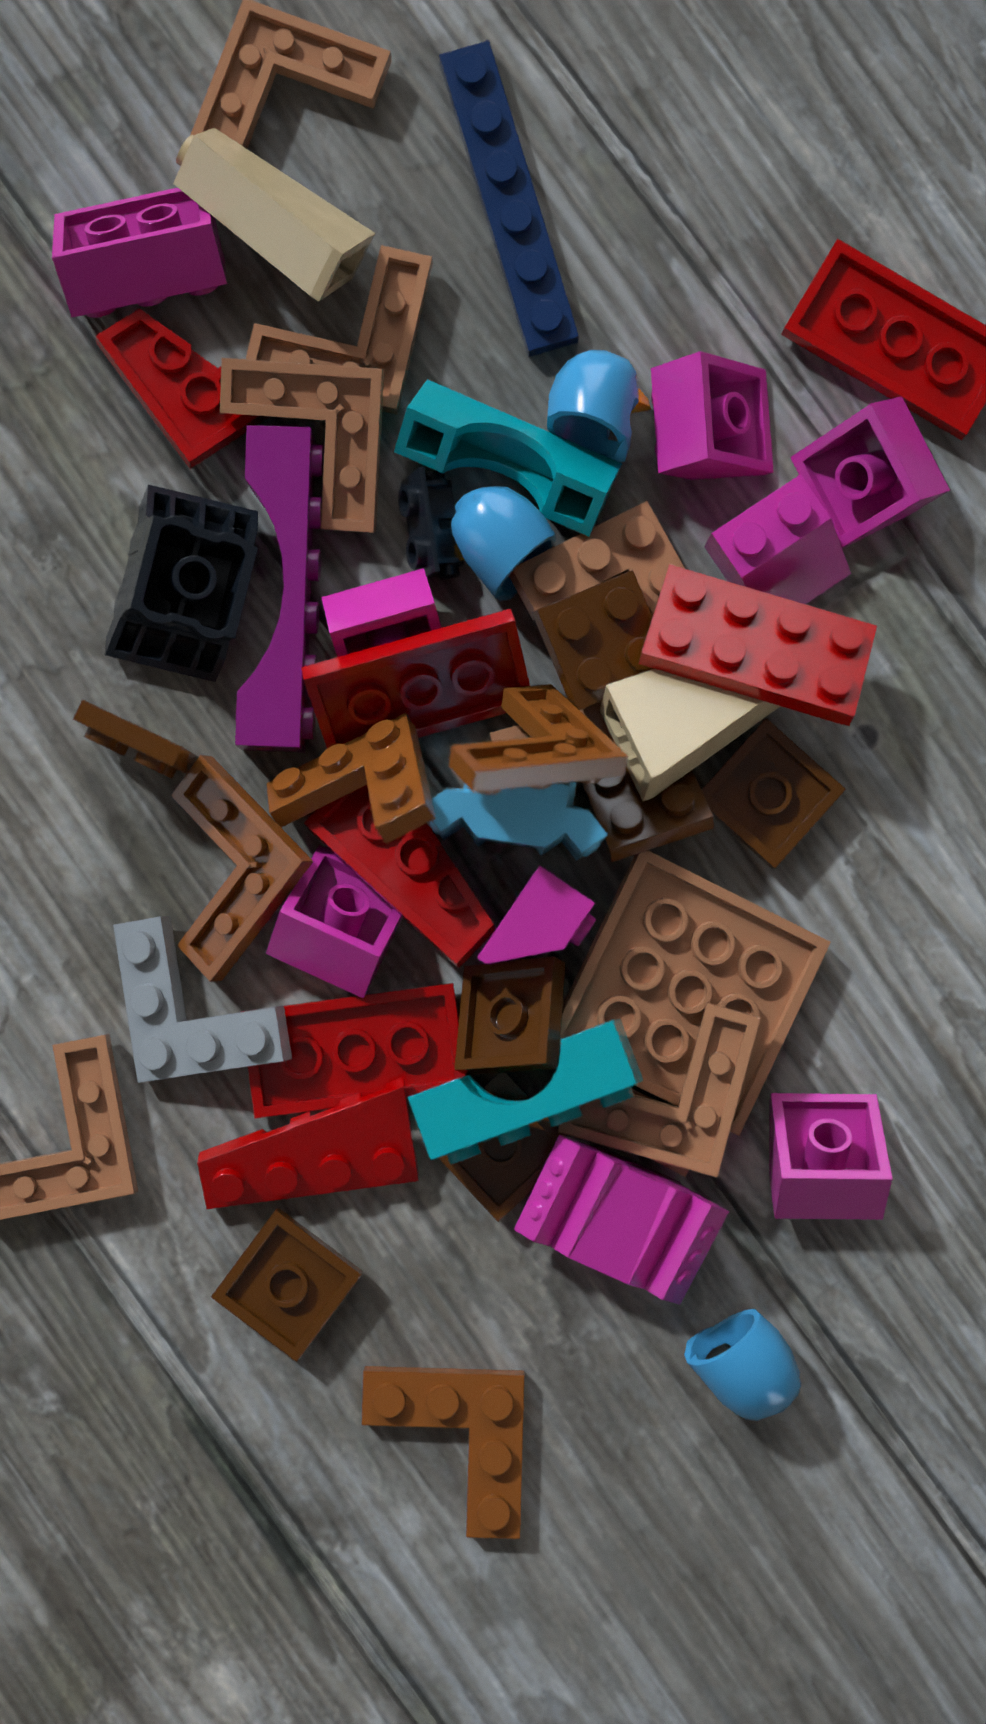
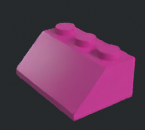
M179 188L54 214L52 260L72 318L82 315L90 318H99L109 315L116 308L138 304L142 307L154 306L162 303L167 297L183 293L195 296L205 295L216 290L218 286L227 284L225 261L216 219Z

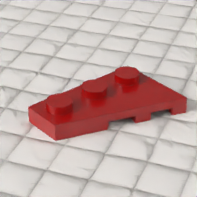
M140 308L95 336L98 347L189 469L245 434L247 425H258L270 417L220 413L221 366L217 368L192 350L191 344Z

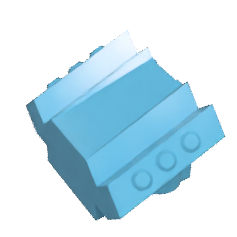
M577 781L555 783L545 789L530 787L502 789L501 792L492 795L472 792L464 783L463 789L448 788L432 798L436 819L427 823L434 834H438L443 841L464 827L478 847L486 841L535 848L540 856L562 842L576 861L583 856L587 857L595 852L608 835L589 810L573 805Z

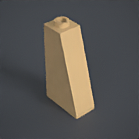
M216 128L194 136L190 135L178 152L176 164L181 167L173 184L308 295L320 301L353 279L376 233Z
M653 669L607 684L600 713L615 744L628 755L626 767L642 801L654 798L780 706Z

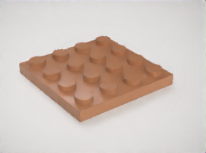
M648 850L635 854L562 1005L559 1049H561V1039L606 1022L621 1019L644 1081L635 1086L679 1106L706 1003L758 1016L761 1019L730 1132L740 1136L831 942Z

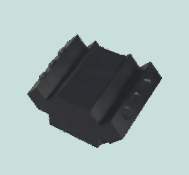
M148 484L139 506L138 523L130 540L129 558L123 582L115 600L114 618L106 635L105 656L216 682L225 662L230 640L236 638L258 547H254L258 532V511Z

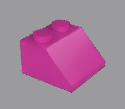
M702 351L651 368V401L654 409L655 455L658 473L690 480L759 476L774 473L766 369Z
M902 396L869 404L790 457L798 474L803 476L831 517L842 549L911 515L950 491Z
M801 474L712 532L704 546L728 582L802 604L809 603L851 574L832 519Z
M424 568L321 597L329 633L337 657L441 628Z
M319 845L311 858L314 862L294 886L279 911L266 954L364 998L402 920V916L331 850Z
M539 865L477 958L485 964L562 950L568 942L579 946L596 921V918L589 914L595 903Z
M770 1093L769 1178L775 1219L883 1220L893 1179L877 1094Z

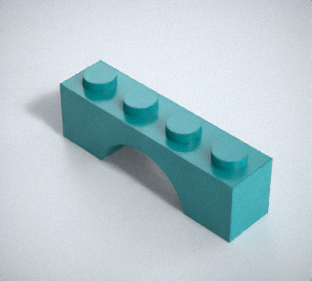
M428 379L407 406L394 449L395 453L441 473L459 467H478L508 476L532 494L538 504L539 511L545 518L588 537L592 533L605 507L622 464Z
M616 1019L561 1039L560 1060L556 1073L545 1089L531 1099L513 1101L496 1097L483 1089L471 1075L410 1096L408 1099L430 1160L447 1154L449 1163L453 1164L480 1154L481 1151L478 1143L497 1136L500 1146L531 1135L528 1124L548 1117L551 1127L581 1117L583 1115L579 1105L599 1098L602 1107L605 1108L634 1097L630 1086L636 1085L644 1081L622 1021L621 1019Z

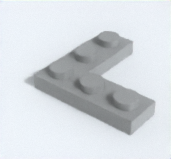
M160 916L113 925L138 1083L292 1059L284 1005L200 1019H186L171 916Z

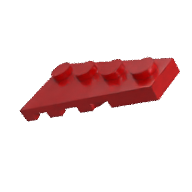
M368 785L317 809L304 822L312 834L458 968L496 930L488 914L427 823L388 843L384 842L375 829Z
M404 1077L386 1083L385 1089L362 1096V1093H358L342 1099L339 1106L312 1115L309 1111L290 1118V1124L269 1132L261 1129L199 1152L197 1165L206 1209L419 1181Z

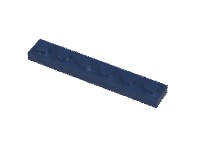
M483 41L439 54L442 74L527 355L531 357L578 343L579 334L490 41Z

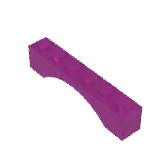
M247 425L245 480L251 491L266 509L274 525L282 554L284 588L280 617L271 643L255 671L237 691L235 745L242 751L305 752L306 739L314 740L316 715L313 708L307 707V689L301 667L317 663V655H309V634H318L319 603L310 601L311 581L319 582L321 576L320 549H312L313 529H321L322 497H314L315 477H323L324 445L316 444L311 427Z

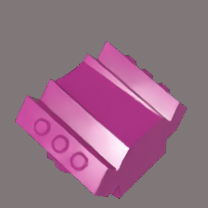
M559 1135L514 1230L531 1241L549 1246L583 1265L628 1285L645 1289L661 1300L680 1305L729 1211L692 1192L682 1185L680 1181L598 1144L590 1146Z

